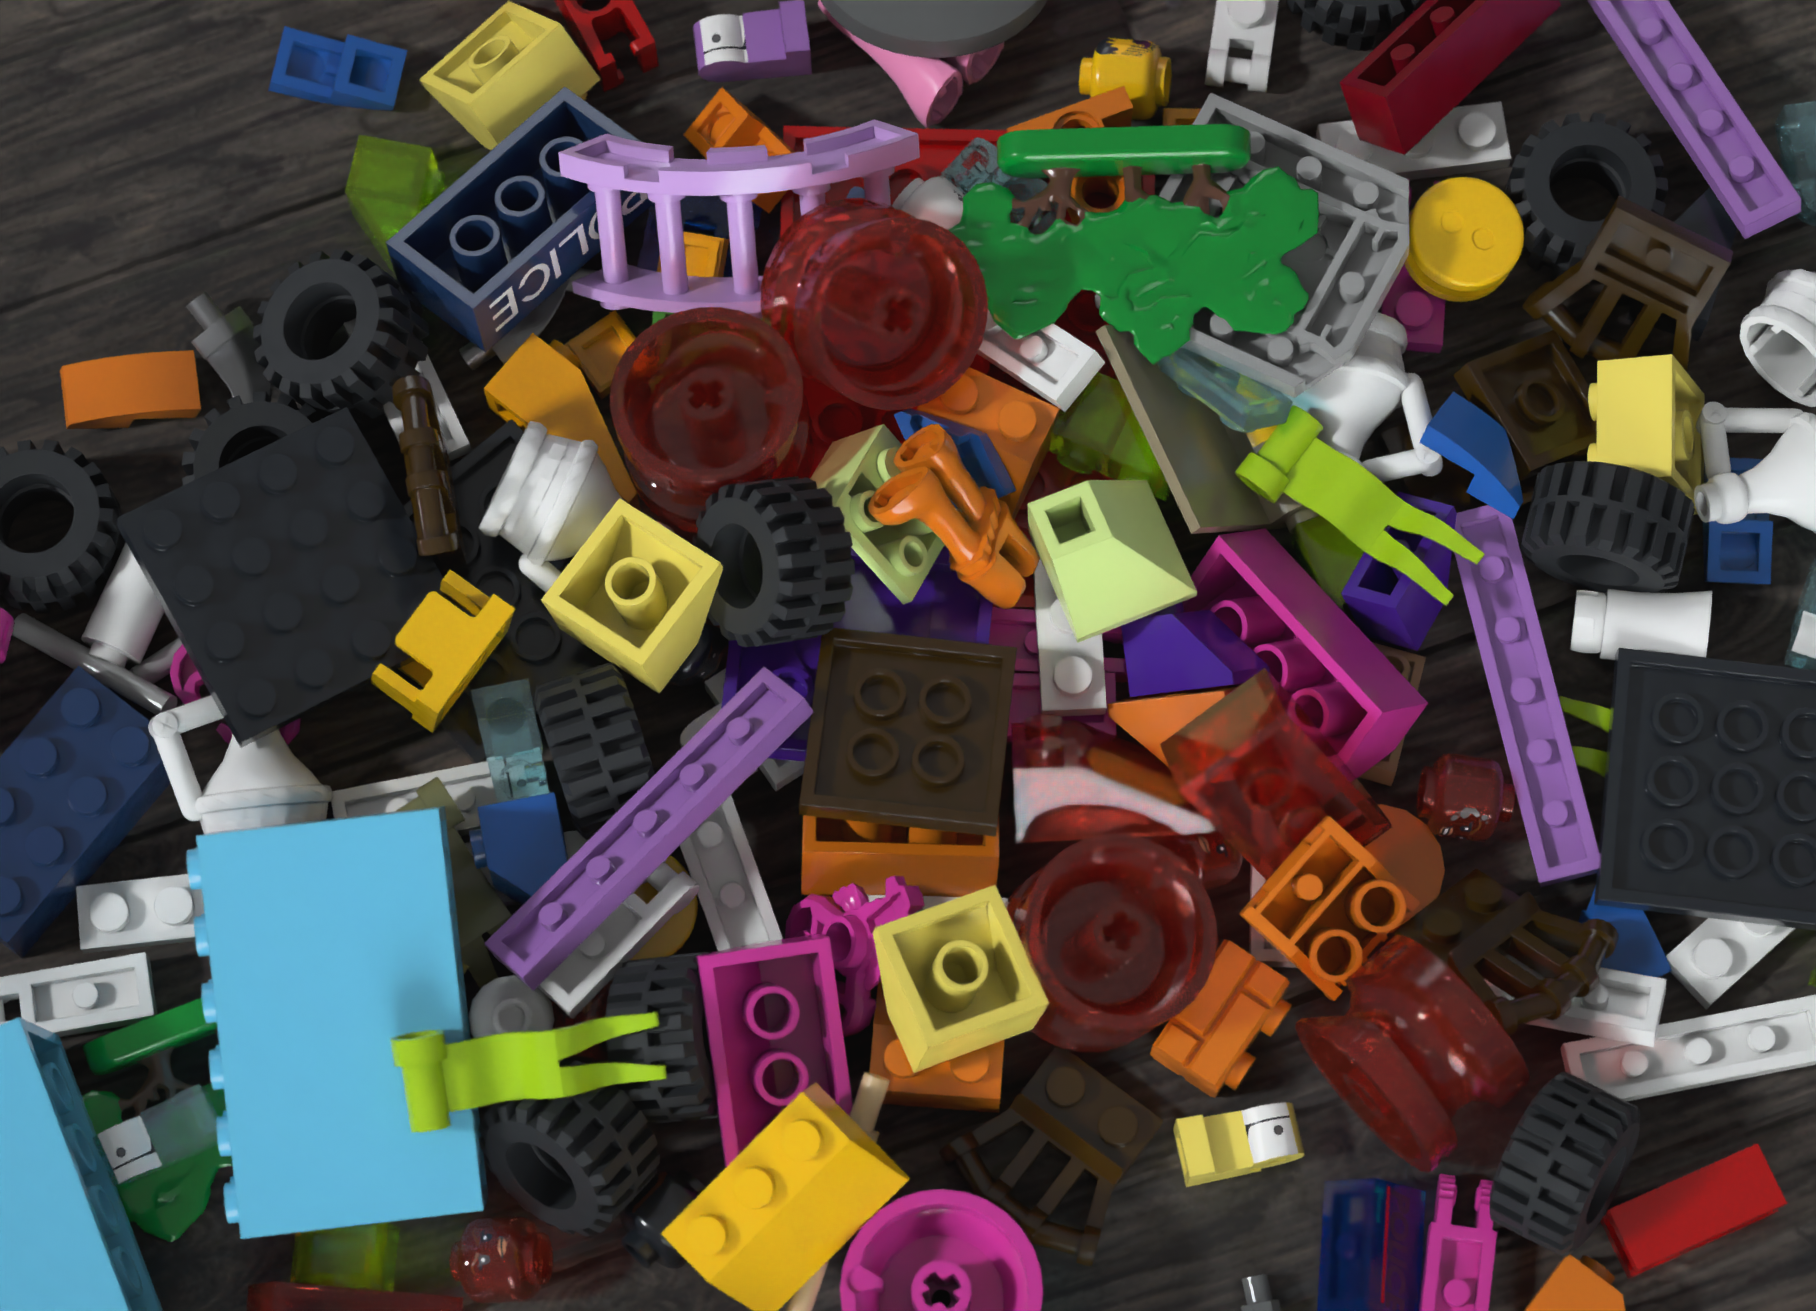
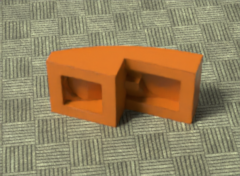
M723 87L720 88L683 134L706 159V152L710 148L765 145L768 156L796 153L762 120ZM788 190L758 193V196L752 202L770 213Z
M194 350L106 357L64 365L60 369L67 429L129 428L134 419L196 418L201 410Z

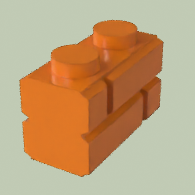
M1224 939L1152 1045L1150 1055L1153 1059L1177 1075L1184 1077L1186 1081L1210 1097L1216 1098L1224 1085L1235 1091L1256 1060V1057L1247 1052L1260 1031L1272 1037L1292 1007V1004L1283 999L1290 982L1286 977L1265 963L1259 962L1254 956L1230 940Z

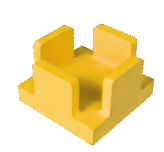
M449 570L442 579L440 591L456 601L475 617L469 616L437 592L431 591L395 638L396 646L415 659L413 662L399 668V670L424 688L422 690L417 689L382 663L374 670L371 678V683L408 709L413 714L412 719L432 733L506 635L515 608L497 595L493 594L491 598L452 570Z

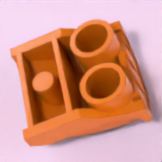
M1325 816L1262 885L1240 912V915L1300 969L1328 999L1335 1001L1343 992L1339 987L1341 985L1346 986L1349 983L1348 979L1358 972L1361 964H1365L1369 960L1367 956L1380 942H1385L1388 938L1386 936L1388 932L1395 929L1408 916L1406 912L1413 913L1420 905V902L1330 816Z

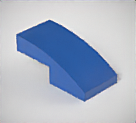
M284 26L268 91L339 106L392 111L407 50L347 34L345 42Z
M1730 458L1731 473L1740 475L1754 468L1763 459ZM1704 464V484H1706L1709 479L1707 478ZM1768 513L1747 514L1743 520L1731 524H1720L1716 521L1703 522L1705 582L1771 584L1773 521H1769Z

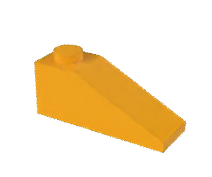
M532 333L484 387L489 409L506 422L513 419L523 432L528 423L534 421L540 422L548 429L547 434L580 442L583 440H593L598 446L597 453L606 466L616 491L625 502L640 511L637 492L586 380L579 369L582 365L581 361L561 342L553 340L548 345Z

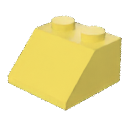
M511 1L505 3L419 79L424 88L470 134L489 150L496 147L564 86L585 100L587 91L600 80L561 23Z
M1673 354L1597 361V383H1591L1588 391L1590 415L1594 421H1597V442L1589 445L1587 461L1626 466L1661 478L1684 492L1685 496L1694 503V514H1698L1694 502V490L1697 485L1704 484V456L1701 435L1696 429V422L1704 407V393Z
M619 498L541 601L562 631L660 694L699 642L723 566L721 562Z
M996 885L875 927L873 931L887 1013L914 1073L1032 1030L1049 1005V1001Z

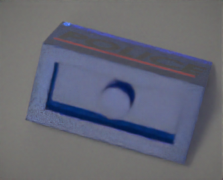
M1377 1178L1325 1181L1317 1311H1419L1426 1191Z

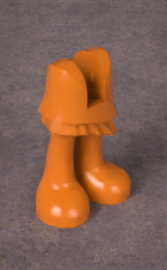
M931 424L921 428L912 434L896 452L894 463L902 473L888 479L877 489L869 501V513L879 523L889 526L899 525L914 518L918 519L928 526L946 545L950 554V569L957 572V576L962 582L971 585L984 598L1003 609L1014 607L1026 588L1023 577L1033 574L1040 560L1035 547L1017 526L1007 503L998 501L995 489H989L985 486L979 488L963 465L954 440L940 424Z

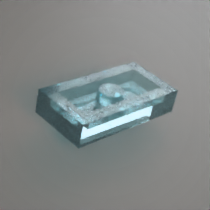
M1180 347L1170 356L1163 357L1157 362L1159 370L1174 380L1181 392L1192 398L1199 399L1219 414L1220 420L1233 430L1253 432L1256 429L1286 423L1293 401L1274 388L1184 347Z

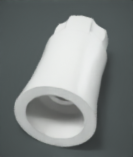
M1608 589L1606 596L1600 592L1578 590L1575 600L1570 650L1581 653L1600 652V659L1615 660L1618 648L1706 658L1712 608V591L1651 593Z

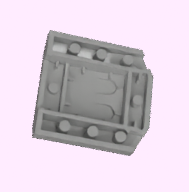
M1210 93L1192 125L1231 124L1241 126L1249 130L1251 134V159L1247 165L1232 172L1211 173V179L1224 190L1230 191L1242 188L1262 170L1279 166L1288 175L1296 179L1301 189H1313L1318 192V233L1281 257V263L1296 272L1302 287L1309 293V300L1305 307L1294 314V323L1285 332L1273 335L1234 331L1225 319L1218 317L1207 307H1203L1194 314L1193 325L1190 328V340L1182 347L1295 398L1353 358L1409 255V180ZM1171 174L1159 196L1172 203L1182 202L1194 180L1193 174ZM1208 198L1210 215L1218 218L1223 213L1222 204L1219 200ZM1096 294L1095 308L1100 309V296Z

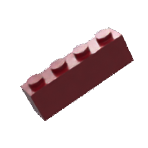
M1426 0L1339 82L1359 140L1406 155L1561 6L1560 0Z

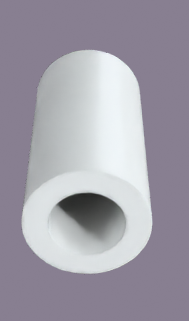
M125 543L81 637V640L91 647L90 655L123 668L126 663L131 665L141 663L164 614L160 602L127 543Z

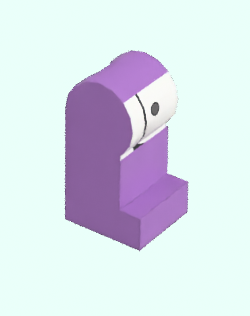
M804 0L779 2L780 9L743 13L742 16L720 14L699 20L694 24L693 34L700 77L713 82H731L812 74Z

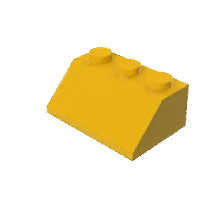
M815 1082L803 1090L661 1235L711 1285L752 1311H778L910 1178Z

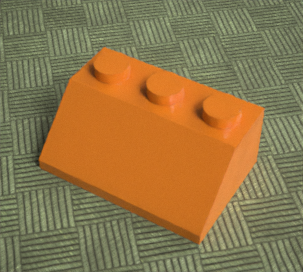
M803 815L801 895L818 894L832 896L834 891H839L841 887H848L852 883L863 887L867 895H885L886 878L892 876H904L906 885L918 886L923 896L962 897L993 885L997 887L999 815L996 837Z

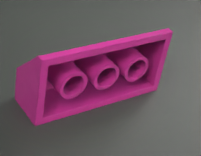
M1266 528L1223 534L1217 537L1191 576L1197 590V596L1183 601L1184 612L1210 609L1270 667L1271 680L1250 682L1258 742L1315 805L1324 804L1394 751L1425 709L1428 702Z
M814 934L753 943L698 955V969L726 1167L803 1090L815 1082L850 1116L853 1103L830 937Z

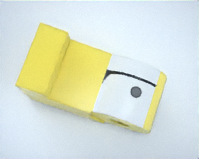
M1288 1102L1266 1104L1246 1110L1203 1117L1202 1114L1176 1119L1173 1129L1186 1187L1260 1172L1262 1168L1288 1163L1305 1156L1292 1103Z

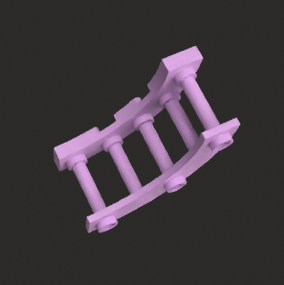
M874 119L834 133L803 139L804 151L768 156L765 145L710 148L706 152L707 159L674 158L673 146L644 143L607 133L560 151L558 154L561 176L586 183L588 189L595 192L602 259L601 270L572 281L573 293L600 301V306L609 310L636 308L682 314H730L731 318L738 321H754L765 317L768 312L820 306L867 295L891 296L902 291L904 284L928 275L927 263L894 252L889 176L895 172V166L920 158L918 133ZM862 177L864 179L869 254L830 265L825 192L830 190V183ZM620 190L647 193L648 199L655 202L661 272L627 264ZM792 190L795 194L799 195L805 270L758 276L752 200L758 196V193ZM685 196H719L722 201L727 203L733 277L687 276L680 202Z

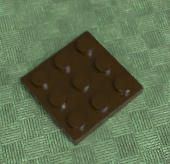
M834 627L827 634H823L820 643L812 704L814 712L811 714L799 815L996 837L1017 647Z

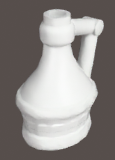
M1803 269L1784 270L1778 272L1768 282L1766 295L1761 305L1752 309L1743 318L1740 340L1749 361L1775 390L1792 401L1809 407H1816V272Z
M1377 312L1351 360L1295 398L1278 390L1277 392L1282 401L1289 407L1295 405L1303 409L1323 426V430L1317 436L1319 440L1362 465L1381 482L1417 474L1435 476L1443 468L1442 455L1419 443L1427 425L1432 420V415L1422 379L1415 373H1406L1404 369L1402 354L1408 345L1405 327L1395 318ZM1403 405L1414 449L1368 459L1361 463L1359 459L1363 446L1374 430L1394 410Z
M1708 402L1705 404L1696 422V429L1701 435L1705 472L1709 479L1706 484L1697 485L1694 490L1695 507L1700 519L1705 523L1716 521L1720 524H1731L1743 520L1747 514L1768 513L1786 517L1801 527L1814 531L1816 534V415L1795 408H1725L1718 402ZM1726 433H1784L1772 451L1754 468L1740 475L1731 473Z
M530 421L503 473L478 529L485 536L496 537L499 534L523 554L518 564L521 572L546 593L561 574L549 561L575 556L619 498L623 500V498L616 491L607 468L597 453L598 446L593 440H583L580 442L547 434L548 429L540 422ZM656 521V522H658L659 524H661V525H663L664 527H666L667 529H669L670 531L674 532V530H673L671 527H669L668 525H666V524H664V523H661V522H659V521Z
M210 695L161 712L150 720L148 725L149 733L154 737L181 812L190 821L200 820L204 834L326 819L328 803L332 800L333 791L330 786L322 785L314 774L293 755L279 729L240 748L232 734V739L223 762L212 775L202 792L180 734L223 718L212 696Z

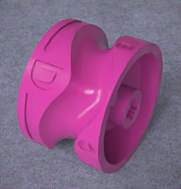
M938 1189L920 1191L899 1198L880 1209L863 1225L850 1245L843 1264L840 1296L842 1311H1041L1043 1286L1041 1268L1032 1244L1022 1228L1005 1211L988 1200L967 1192ZM943 1289L949 1293L951 1302L948 1307H945L940 1302L933 1305L931 1298H934L935 1291Z

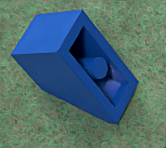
M555 792L477 807L481 829L469 831L476 869L488 867L494 888L520 905L527 902L568 861Z

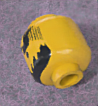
M1105 38L1098 43L1093 58H1083L1081 61L1079 74L1080 94L1090 95L1091 98L1124 86L1133 106L1132 119H1150L1154 116L1158 106H1167L1171 88L1170 57H1162L1159 46L1152 41Z

